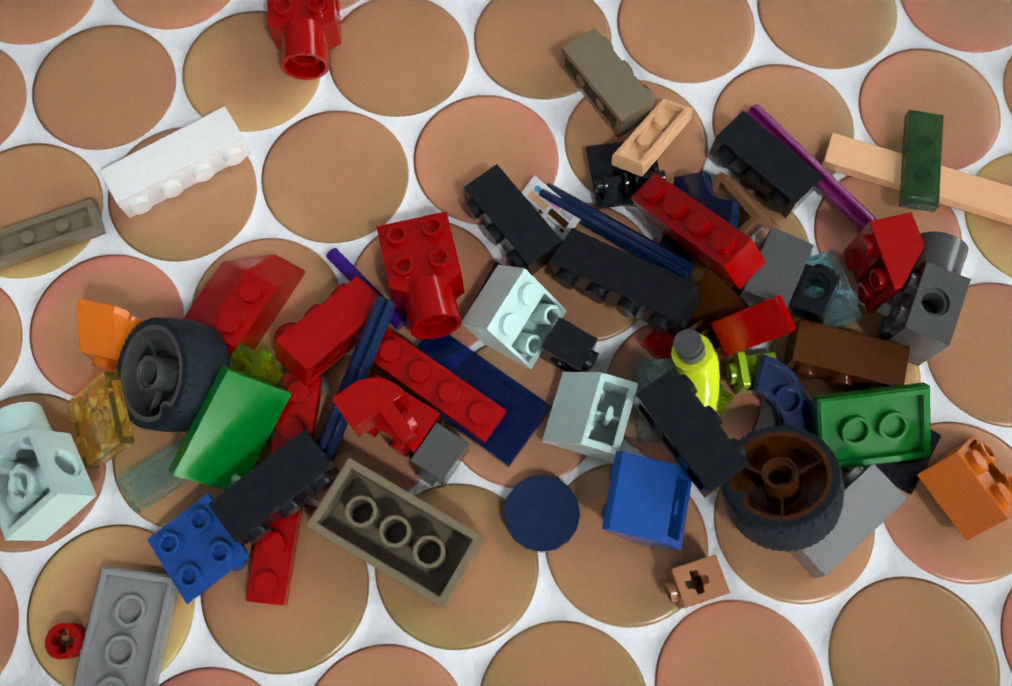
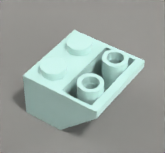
M498 265L461 324L485 345L520 365L532 369L540 356L543 343L559 317L563 318L567 310L525 268Z
M563 372L542 442L614 464L616 451H620L638 383L602 372Z

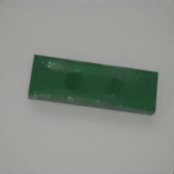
M909 110L904 116L899 207L935 212L939 208L944 115Z

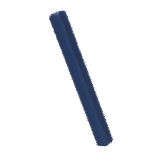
M546 183V185L558 196L545 189H541L539 194L541 197L580 218V224L643 260L685 279H688L694 269L693 262L551 183Z
M380 296L375 298L337 394L353 383L367 378L396 307L393 301ZM334 402L317 440L332 461L348 425L347 420Z

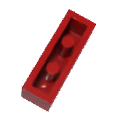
M358 276L347 284L341 283L322 304H314L306 311L304 317L293 326L288 325L278 333L275 339V359L307 387L356 346L374 300L379 295Z

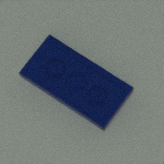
M452 336L422 339L416 347L418 350L506 410L505 417L486 443L477 439L441 412L439 413L445 423L509 468L549 414L552 406ZM394 379L390 380L391 382L398 385L406 393L410 394L411 396L420 400L424 404L433 408L431 405L423 401L421 398H419L414 393L406 389L404 386L399 384Z

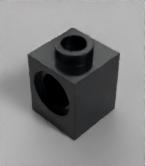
M806 264L787 309L789 313L807 321L823 324L839 289L840 276L836 275L835 271L828 266L822 264L811 266ZM810 286H819L825 293L820 297L811 298L804 291Z
M559 317L541 347L540 358L564 372H582V370L589 372L599 356V353L594 351L598 339Z

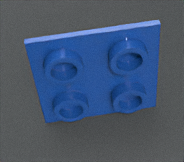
M210 493L204 495L147 539L186 604L192 602L232 570L238 572L248 565L246 559L250 557L242 543L234 542L208 504L214 500Z

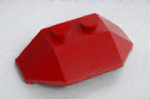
M276 254L223 261L183 319L200 322L215 329L226 343L228 354L230 355L231 369L240 372L306 272Z

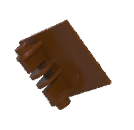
M709 268L696 282L699 285L701 303L683 330L694 329L699 334L708 338L718 355V362L720 364L727 356L711 322L746 308L749 305L712 268Z

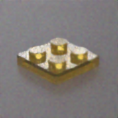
M104 371L69 401L68 415L71 422L74 423L77 437L76 448L86 470L99 469L135 442L119 371Z

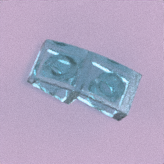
M832 249L809 257L806 264L814 266V264L828 266L835 271L836 275L840 276L839 289L823 325L836 328L862 319L853 291L835 250ZM819 286L809 287L813 298L820 297L825 293Z

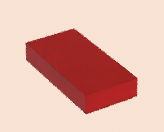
M781 294L711 322L726 356L792 333L797 329Z

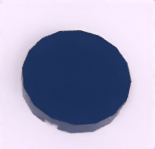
M539 475L528 477L513 488L507 497L504 516L506 528L515 542L531 551L543 553L555 551L568 543L577 530L580 510L578 500L568 485L558 478Z

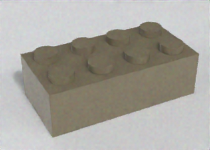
M348 458L306 525L308 528L445 610L485 542L484 536L351 458Z

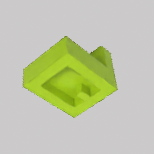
M745 351L735 353L729 360V363H727V381L729 385H734L735 395L753 394V392L749 391V388L751 387L758 354L745 355ZM775 352L762 353L776 359Z

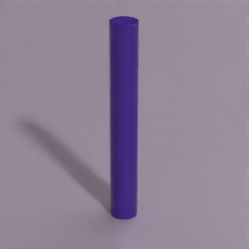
M333 248L327 253L326 258L349 281L358 276L379 296L384 297L337 248ZM395 308L389 323L396 330H399L406 324L407 320Z

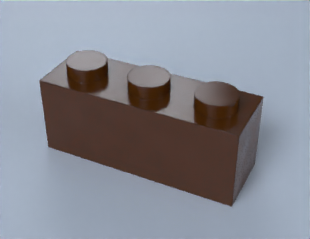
M800 319L795 324L797 329L789 333L783 364L791 369L799 379L814 380L816 378L828 381L831 387L842 390L851 388L866 390L904 385L910 352L909 346Z

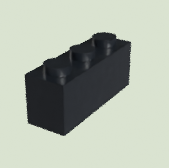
M742 111L715 137L709 152L719 166L730 170L739 178L740 183L744 187L757 193L765 200L766 205L772 211L780 213L785 218L814 191L823 178L821 174L745 111Z
M498 164L463 187L465 198L463 206L473 220L478 218L485 226L484 232L495 246L498 244L502 246L507 252L505 254L506 259L512 267L525 268L533 275L549 263V260L562 243L561 238Z
M673 368L635 395L633 405L702 496L706 498L749 465V462L745 459L747 452L736 438H729L720 427L722 421L716 411L709 405L705 407L695 395L697 394V389L690 378L685 374L680 376L675 368Z
M303 430L208 505L234 542L242 544L250 542L253 545L261 541L272 531L269 526L279 518L287 519L297 513L303 507L301 501L312 492L319 494L329 488L335 481L333 476L340 470L315 437L307 430Z

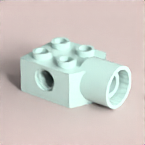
M35 402L14 403L0 409V527L5 540L46 541L97 495L71 433L52 431L43 407Z

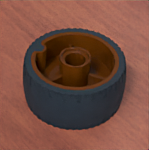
M785 425L760 428L742 437L739 442L747 452L745 459L749 462V465L721 486L727 512L740 533L760 547L763 546L766 549L769 548L781 552L803 550L806 547L819 543L826 535L828 536L831 530L834 529L835 524H837L843 508L844 482L838 460L825 441L813 433L807 432L805 429L802 430L798 427H788Z

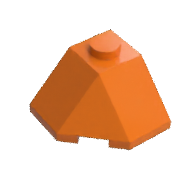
M79 298L77 303L80 352L92 360V366L107 371H114L115 366L117 367L120 352L125 344V340L131 334V331L144 321L129 315L130 311L117 306Z

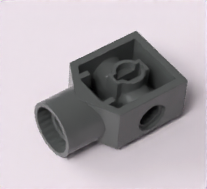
M930 231L920 234L925 246L903 287L888 300V305L892 306L889 316L883 318L877 331V336H880L882 340L909 346L908 362L917 366L950 345L971 280L961 275L969 251L968 245L962 239L944 232Z

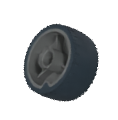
M158 317L149 318L139 323L125 340V344L120 352L116 372L117 394L126 417L134 425L143 429L160 432L189 431L222 365L231 368L230 355L223 338L211 326L188 319Z

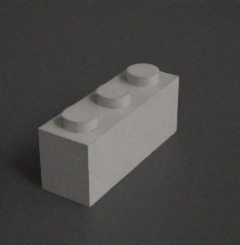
M871 464L863 469L855 466L843 476V508L840 518L830 534L811 547L790 551L793 557L813 578L827 576L907 500L903 493L875 464Z

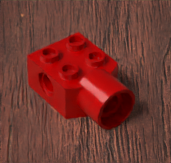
M267 0V25L276 48L281 50V67L287 75L297 79L312 80L320 78L328 72L329 50L341 44L340 0Z
M447 211L376 226L392 300L396 305V309L406 311L412 336L419 339H436L456 331L461 325L456 299L463 295L465 291Z

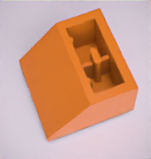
M975 435L968 437L932 461L917 474L966 541L1008 520L1012 514V475L1008 472L1004 474L995 462L996 455L992 448L985 441H979Z

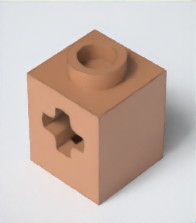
M716 554L665 571L668 578L663 580L666 594L671 603H677L678 609L687 608L730 593ZM691 577H699L701 580V585L697 586L696 590L692 588L687 589L685 582L690 580Z

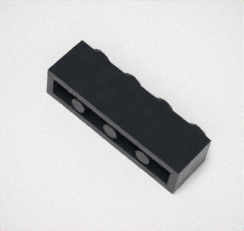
M573 228L549 260L555 275L554 279L561 286L567 289L574 287L584 292L589 299L598 304L608 303L627 318L633 319L637 317L647 322L650 328L660 334L668 332L676 336L677 333L685 328L701 303L698 284Z

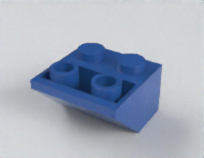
M616 451L614 464L611 466L609 473L610 487L608 498L602 511V529L639 545L681 550L692 481L683 469L676 464Z

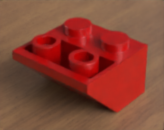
M912 212L869 221L845 249L846 265L850 271H853L857 282V296L861 303L865 304L868 314L878 310L903 287L925 246Z

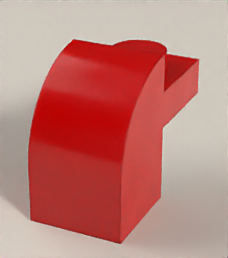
M366 378L353 383L332 398V401L358 437H361L385 420L406 450L418 442L413 431L419 427L406 408L400 412L398 411L409 401L406 393L395 383L382 378Z

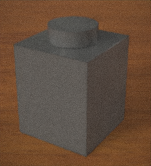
M436 422L411 459L413 466L417 468L414 474L432 487L436 482L445 487L468 453V443Z

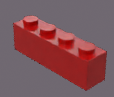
M656 173L630 198L649 223L708 267L712 268L739 290L766 263L750 237Z

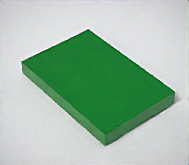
M222 365L168 470L173 476L227 490L253 469L292 393L283 387Z
M921 382L813 396L814 435L820 437L831 448L841 469L931 457L930 385Z

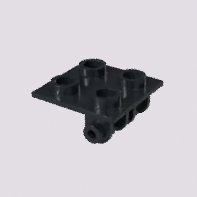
M623 142L586 147L597 209L633 205L634 203L630 198L654 173L666 180L665 171L659 170L657 160L643 177L613 166L612 155Z

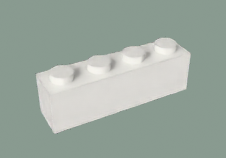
M224 106L99 170L117 205L131 218L148 212L152 206L167 198H174L180 195L183 190L198 182L209 180L215 173L228 166L241 163L252 153Z

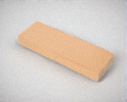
M662 98L612 155V165L643 177L691 120L693 109Z

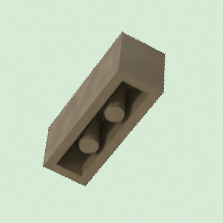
M595 27L562 46L561 68L617 138L638 126L652 111L655 100L651 90L638 81L629 63L620 59L615 53L610 40L607 37H602Z

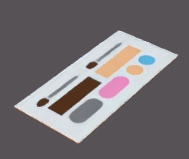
M534 175L521 193L555 233L564 240L570 230L574 229L581 219L539 195L541 189H545L556 196L558 195Z

